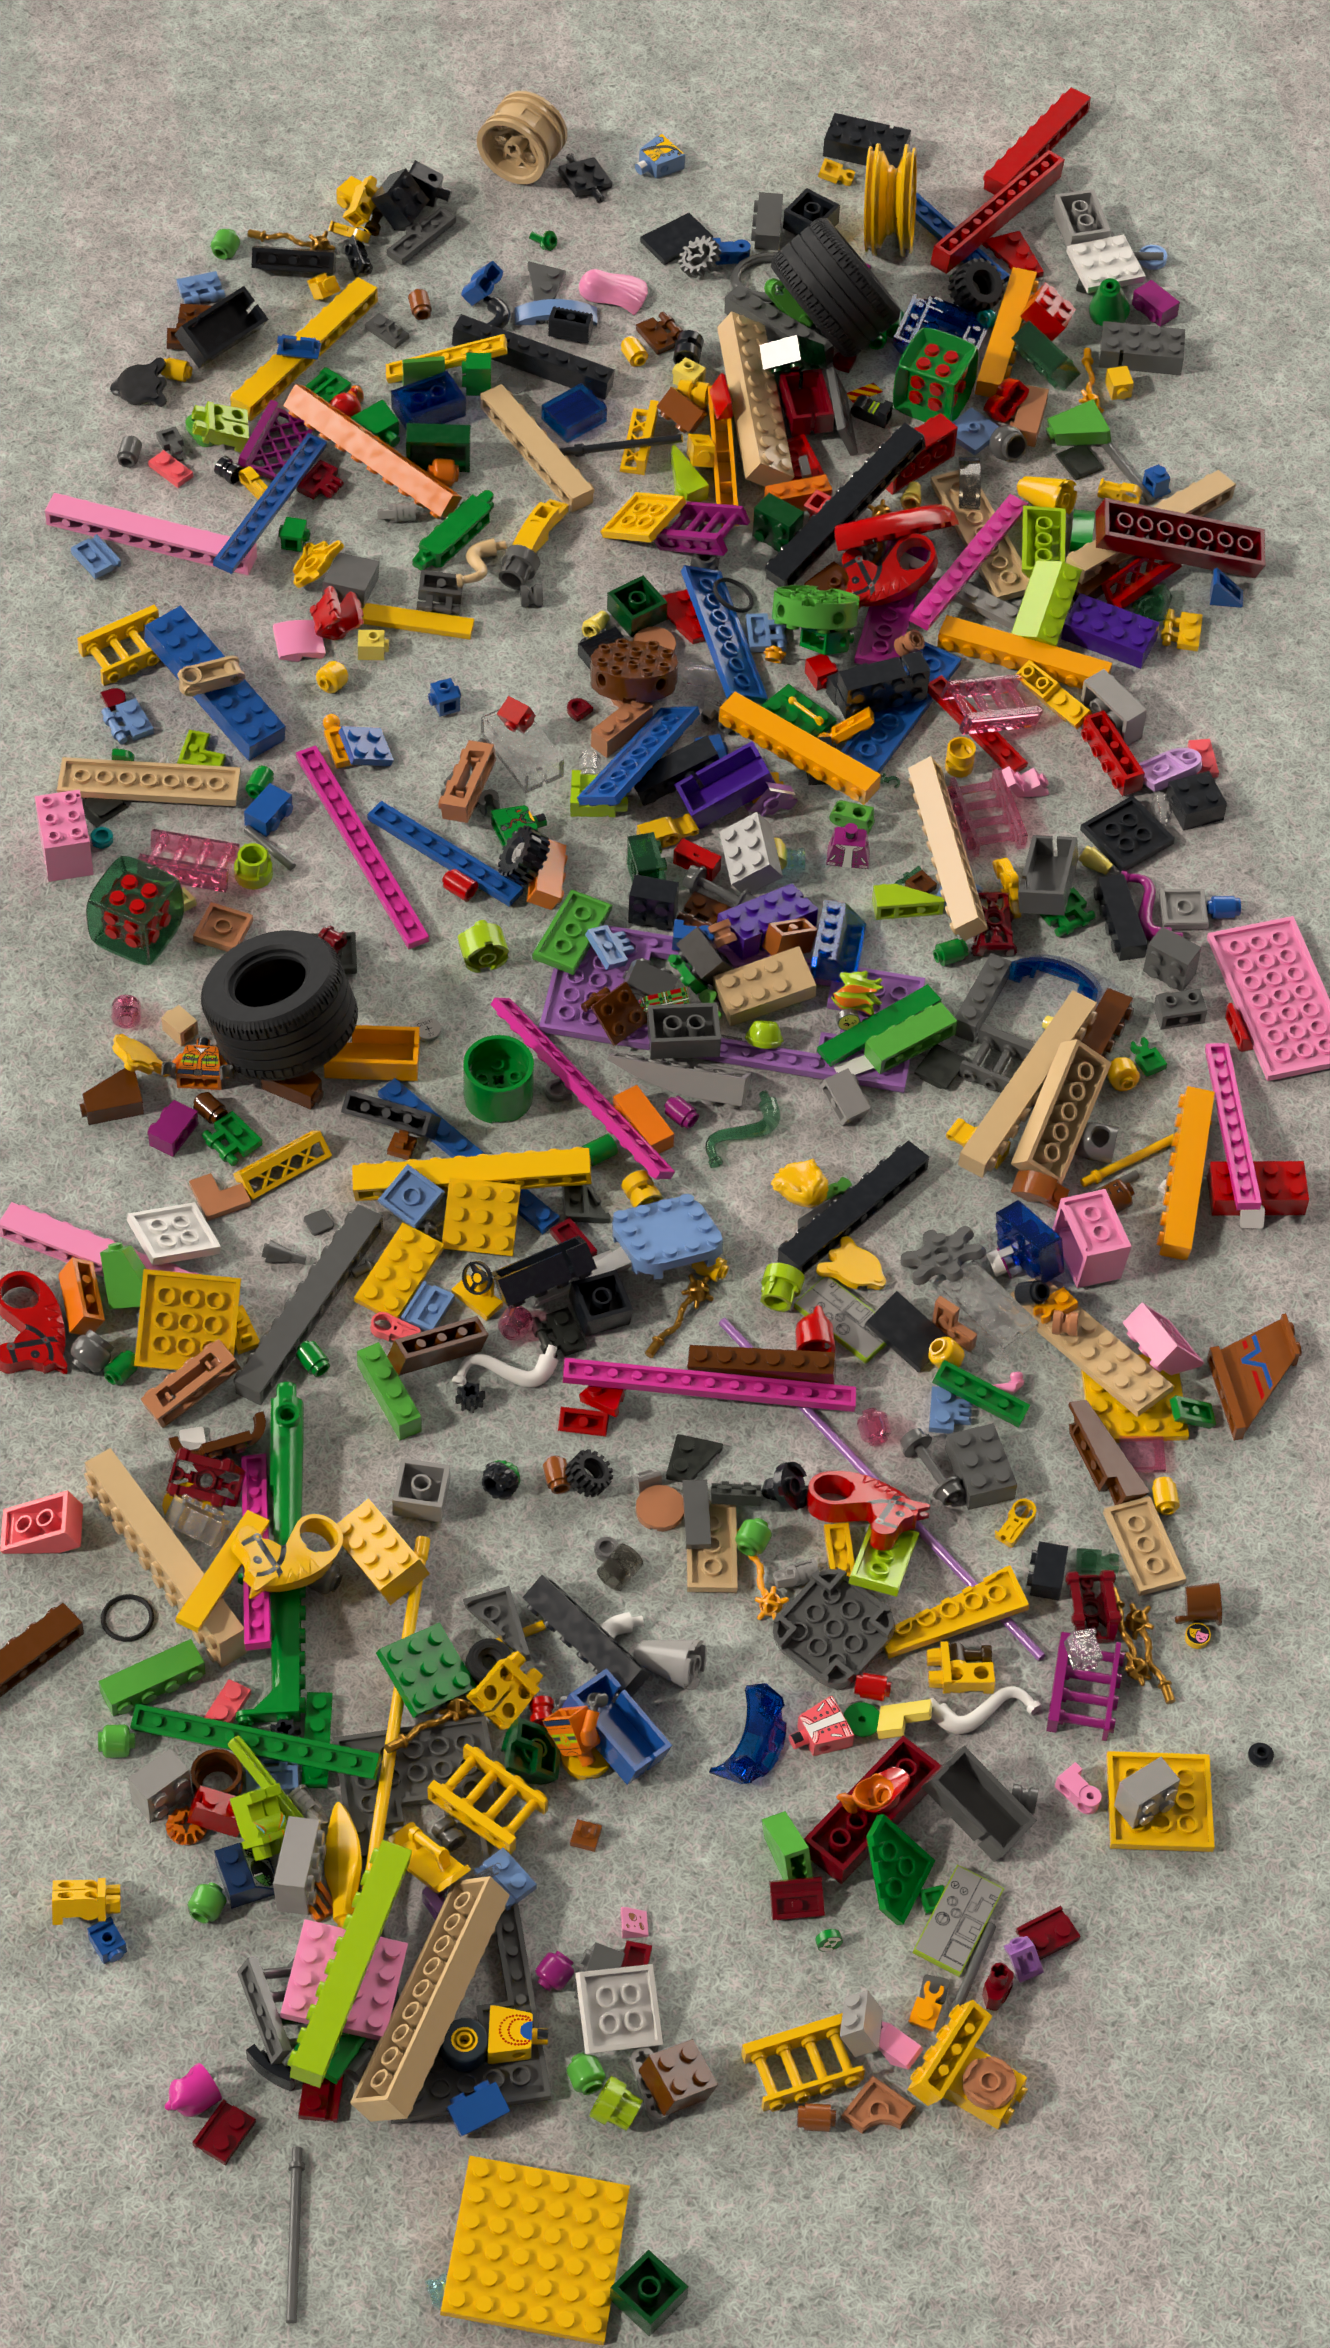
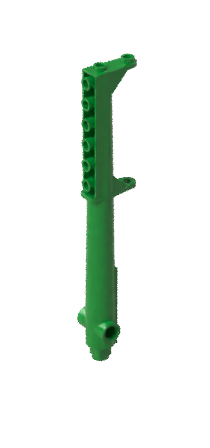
M292 1382L279 1383L276 1387V1397L271 1398L270 1488L272 1497H274V1542L281 1546L287 1543L296 1523L302 1518L304 1402L297 1397V1386ZM243 1573L238 1575V1583L243 1585ZM306 1586L289 1591L270 1592L272 1691L254 1709L236 1712V1720L239 1725L248 1727L260 1722L278 1723L280 1718L301 1722V1713L306 1712L305 1697H301V1690L306 1689L305 1674H301V1666H306V1653L301 1651V1643H306V1629L301 1628V1621H306V1606L301 1605V1598H306Z

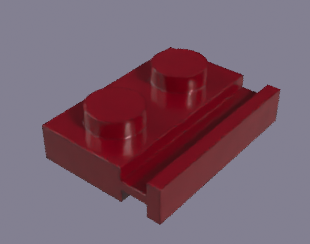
M821 1876L769 1881L772 1920L825 1916Z
M1061 1905L1017 1927L1015 1931L1019 1937L1028 1936L1035 1945L1040 1960L1079 1941L1081 1937L1069 1917L1064 1914Z
M344 2074L337 2084L324 2077L320 2088L303 2082L298 2119L323 2122L333 2121V2123H337Z
M223 2099L193 2140V2146L226 2165L255 2125L256 2119L236 2106L228 2104Z

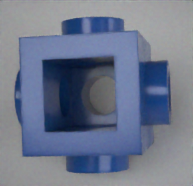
M451 678L430 684L428 700L431 706H435L439 717L460 711L461 692L458 685L455 686Z

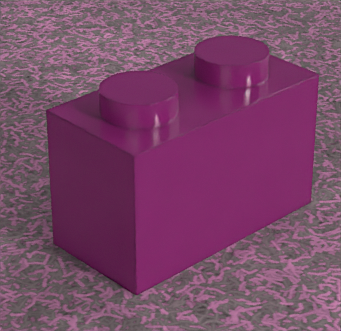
M1153 280L1135 289L1132 299L1134 308L1142 312L1151 322L1156 323L1159 327L1178 316L1180 302Z
M173 1099L169 1106L163 1108L157 1122L150 1125L147 1132L149 1146L174 1157L198 1126V1111Z

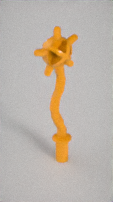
M1085 348L1081 362L1089 375V381L1086 384V391L1084 389L1081 390L1084 397L1079 399V403L1083 404L1093 399L1099 411L1103 413L1104 409L1100 407L1099 396L1092 393V385L1095 382V375L1091 367L1094 362L1092 350Z
M757 1555L748 1556L757 1565V1586L763 1596L762 1598H755V1601L760 1603L759 1607L761 1610L757 1619L762 1620L767 1615L772 1616L774 1620L777 1613L782 1610L783 1604L789 1602V1598H780L776 1594V1586H772L770 1593L768 1592L764 1584L765 1571L763 1563H761Z

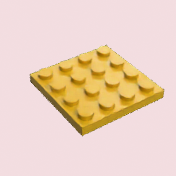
M144 1269L134 1366L177 1371L183 1367L188 1359L196 1357L203 1351L206 1345L214 1343L218 1339L234 1357L241 1278Z
M1144 1354L1138 1355L1153 1369H1155L1150 1364V1361L1152 1360L1150 1357H1146ZM1081 1369L1085 1400L1089 1402L1116 1443L1188 1440V1426L1185 1423L1174 1421L1170 1399L1174 1396L1183 1397L1180 1373L1170 1375L1164 1370L1161 1372L1157 1371L1173 1385V1392L1137 1417Z
M1107 1751L1110 1849L1214 1851L1210 1754ZM1159 1757H1162L1180 1779L1174 1806L1165 1813L1159 1812L1154 1815V1818L1144 1826L1140 1824L1132 1829L1114 1806L1119 1783Z

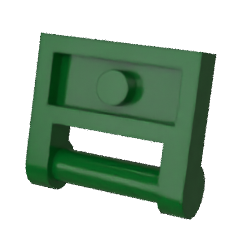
M324 367L319 372V375L309 382L306 387L330 403L336 395L347 393L352 388V384L334 371Z

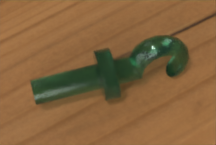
M885 773L881 775V784L883 782L889 783L890 780H896L898 784L894 788L899 787L900 779L898 777L890 776L888 778Z
M917 866L910 873L905 872L903 878L898 879L894 884H905L907 879L921 871V867Z

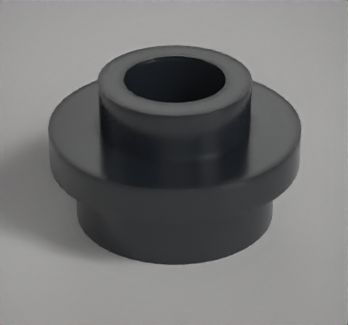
M1255 1743L1249 1748L1248 1758L1253 1765L1266 1767L1272 1763L1274 1752L1265 1743ZM1257 1752H1264L1265 1756H1260Z

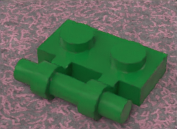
M1074 887L1070 891L1065 916L1039 914L1050 927L1057 923L1060 927L1054 930L1057 937L1064 934L1069 935L1077 927H1084L1096 918L1093 910L1087 913L1083 910L1087 907V901ZM1075 915V919L1071 921L1067 919L1068 917Z
M671 954L668 957L670 965L681 974L679 979L685 987H690L696 995L703 990L710 989L702 980L699 981L691 972L693 967L689 962L685 963L679 955Z
M233 1111L214 1123V1129L217 1130L215 1133L212 1134L209 1130H205L202 1133V1137L206 1140V1145L210 1149H215L219 1153V1157L231 1166H235L239 1161L234 1156L237 1152L245 1158L263 1145L262 1139ZM226 1139L230 1145L225 1147L221 1143L222 1140Z

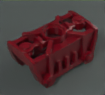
M978 893L980 902L981 899H986L987 903L990 904L987 907L988 909L982 906L988 929L973 937L974 945L971 947V954L973 956H983L985 949L1005 950V956H1015L1017 947L1013 943V931L1011 928L1014 915L1010 911L1009 893ZM1002 898V908L999 910V906L996 903L998 899ZM990 917H997L1000 919V922L992 923L988 919ZM990 930L992 935L991 942L985 943V934ZM1001 931L1003 932V935H1004V942H1003L1002 937L999 936V935L1001 934Z
M184 1447L177 1450L166 1487L169 1496L179 1497V1495L208 1501L216 1508L223 1507V1505L237 1507L246 1474L244 1469L234 1464L235 1462L229 1458L223 1460L193 1454L188 1448ZM179 1461L192 1464L197 1472L191 1471L190 1474L186 1473L184 1469L178 1466ZM227 1473L240 1476L239 1481H232L230 1483H225V1479L220 1477ZM210 1474L213 1478L212 1485L207 1488L202 1487L200 1483L202 1476ZM186 1478L193 1485L185 1487L174 1484V1481H181ZM228 1489L230 1493L235 1495L234 1500L219 1495L216 1490Z
M1102 1570L1099 1575H1078V1572L1066 1573L1065 1582L1067 1585H1070V1597L1072 1598L1073 1606L1071 1623L1076 1631L1077 1644L1114 1642L1118 1625L1122 1621V1614H1120V1611H1117L1113 1585L1116 1580L1114 1570ZM1099 1581L1101 1593L1095 1598V1593L1091 1592L1094 1582ZM1080 1585L1082 1590L1085 1591V1593L1082 1595L1083 1598L1081 1597ZM1094 1606L1098 1612L1094 1615H1089L1084 1611V1607ZM1086 1622L1087 1627L1091 1628V1631L1089 1632L1088 1637L1084 1638ZM1099 1622L1106 1627L1107 1637L1101 1636V1632L1096 1629L1099 1626Z

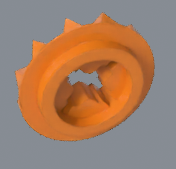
M187 1805L184 1808H176L171 1815H168L166 1831L169 1838L180 1845L195 1844L207 1832V1828L191 1824L189 1825L188 1833H185L184 1826L179 1825L184 1824L185 1817L189 1816L190 1807Z

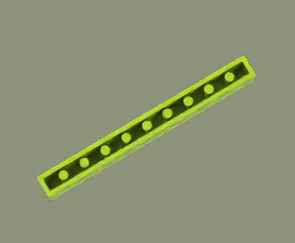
M382 1840L379 1849H373L369 1861L373 1865L370 1871L365 1870L360 1885L364 1886L362 1892H356L351 1907L355 1908L352 1915L347 1914L342 1929L346 1930L344 1937L338 1936L333 1950L337 1954L334 1960L329 1959L324 1974L328 1975L325 1982L320 1981L315 1996L319 1999L316 2005H310L306 2019L310 2021L307 2028H301L297 2038V2043H300L298 2051L292 2050L287 2066L291 2067L290 2078L318 2088L321 2087L409 1866L412 1854L411 1849Z

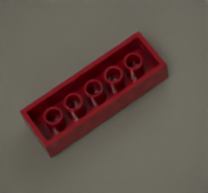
M902 1736L858 1781L859 1783L891 1767L905 1770L910 1776V1781L906 1789L900 1794L898 1805L884 1813H872L863 1810L856 1814H851L846 1811L842 1802L839 1801L804 1838L809 1847L810 1860L842 1885L870 1855L867 1834L877 1815L884 1814L895 1825H898L928 1794L921 1786L942 1765L905 1736ZM857 1784L847 1793L848 1795L853 1794Z

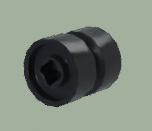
M693 330L680 332L673 355L674 364L680 363L685 357L699 364L704 339L700 333Z

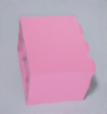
M80 789L35 796L38 828L48 881L94 875L90 840Z
M1106 1189L1061 1198L1052 1233L1076 1287L1081 1288L1121 1279L1132 1246Z

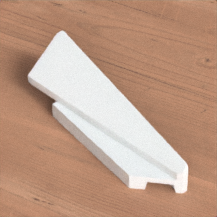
M622 1247L613 1252L611 1250L593 1257L597 1269L593 1270V1274L589 1277L614 1270L620 1273V1271L632 1267V1262ZM574 1277L570 1280V1284L563 1288L557 1289V1287H553L547 1290L548 1293L536 1299L535 1306L537 1307L569 1294L571 1282L580 1280L579 1277Z

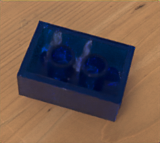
M445 371L391 390V409L405 430H407V423L445 424L466 416V397L449 372Z
M1017 1200L996 1212L997 1246L1002 1250L1011 1245L1014 1253L1008 1256L1012 1258L1017 1266L1020 1265L1030 1278L1046 1283L1065 1272L1062 1237L1021 1201Z

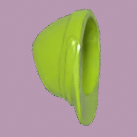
M755 1021L745 1036L750 1045L758 1048L773 1049L781 1046L782 1042H784L779 1025L771 1021Z

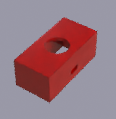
M684 838L674 849L673 864L686 870L692 865L700 868L704 866L707 868L706 879L711 882L721 870L722 856Z

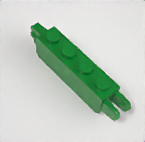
M484 490L477 497L472 494L467 500L462 501L460 506L453 513L451 512L440 525L435 526L427 537L422 538L418 546L419 552L412 559V566L420 571L427 569L431 565L435 568L443 567L490 523V512L494 508V503L492 502L494 494L492 491Z

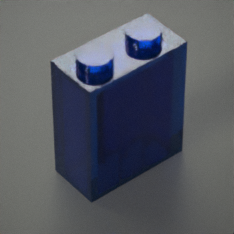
M580 383L542 404L541 419L566 443H569L607 422L608 409L603 401H600L590 389H587Z

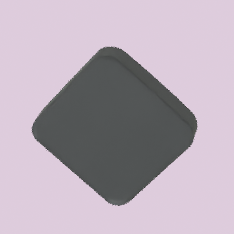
M325 1209L304 1216V1222L313 1236L329 1231L334 1227Z
M928 1974L924 1975L919 1997L925 1998L924 1985L927 1981H930L929 1991L933 1994L939 1991L940 1986H944L942 1998L936 2001L937 2004H944L949 1980Z

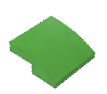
M444 356L402 360L403 390L445 387Z

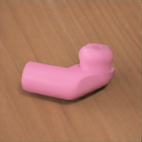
M1012 1372L1010 1374L1011 1381L993 1385L1012 1395L1024 1385L1025 1380L1023 1379L1022 1372Z

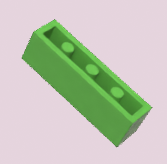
M942 1002L934 1006L931 1005L923 1012L908 1017L904 1022L889 1027L878 1036L870 1037L865 1043L864 1055L877 1072L882 1074L955 1035L957 1020Z
M378 1342L358 1350L357 1366L399 1441L422 1432L421 1415L380 1343Z
M189 1639L99 1680L100 1693L112 1716L124 1715L130 1712L136 1704H148L165 1692L172 1693L179 1686L187 1682L198 1681L206 1674L205 1662L192 1639Z

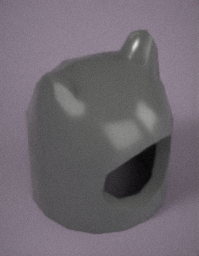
M1087 1122L1075 1155L1088 1160L1111 1164L1119 1127L1097 1122Z

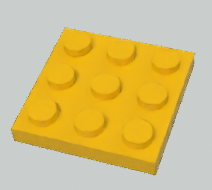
M635 492L600 532L603 538L652 542L687 504L684 496Z
M449 1177L442 1237L444 1249L513 1257L521 1185Z

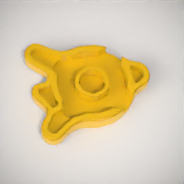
M339 540L330 545L326 541L316 545L312 542L306 543L303 547L302 556L293 568V573L295 574L294 585L297 588H301L320 578L329 569L333 559L343 550L344 544Z
M1008 858L994 860L992 862L997 879L1001 880L1003 886L1000 890L1001 892L1009 893L1010 910L1014 915V919L1020 918L1018 875Z
M124 1034L115 1035L112 1049L124 1062V1067L131 1072L138 1070L148 1075H151L154 1071L161 1075L163 1062L158 1059L150 1048L135 1039L128 1038Z
M848 1236L842 1237L840 1248L829 1251L828 1258L832 1262L819 1263L816 1268V1273L819 1276L835 1278L852 1289H857L858 1286H867V1289L881 1290L886 1284V1278L882 1273L879 1260L869 1251L858 1247L853 1239Z

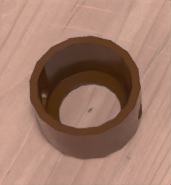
M217 1748L207 1750L198 1755L192 1763L190 1775L194 1795L199 1787L202 1786L206 1776L213 1772H224L233 1781L232 1786L221 1792L234 1796H239L242 1793L244 1783L241 1762L233 1753Z

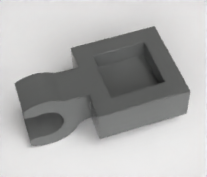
M176 426L156 432L157 440L164 451L170 450L172 457L179 462L183 461L181 446H184V441Z

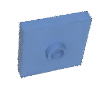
M972 407L952 422L958 427L956 443L973 455L978 454L989 445L992 433L999 427Z
M407 1164L380 1196L378 1203L406 1224L417 1229L445 1195V1191Z

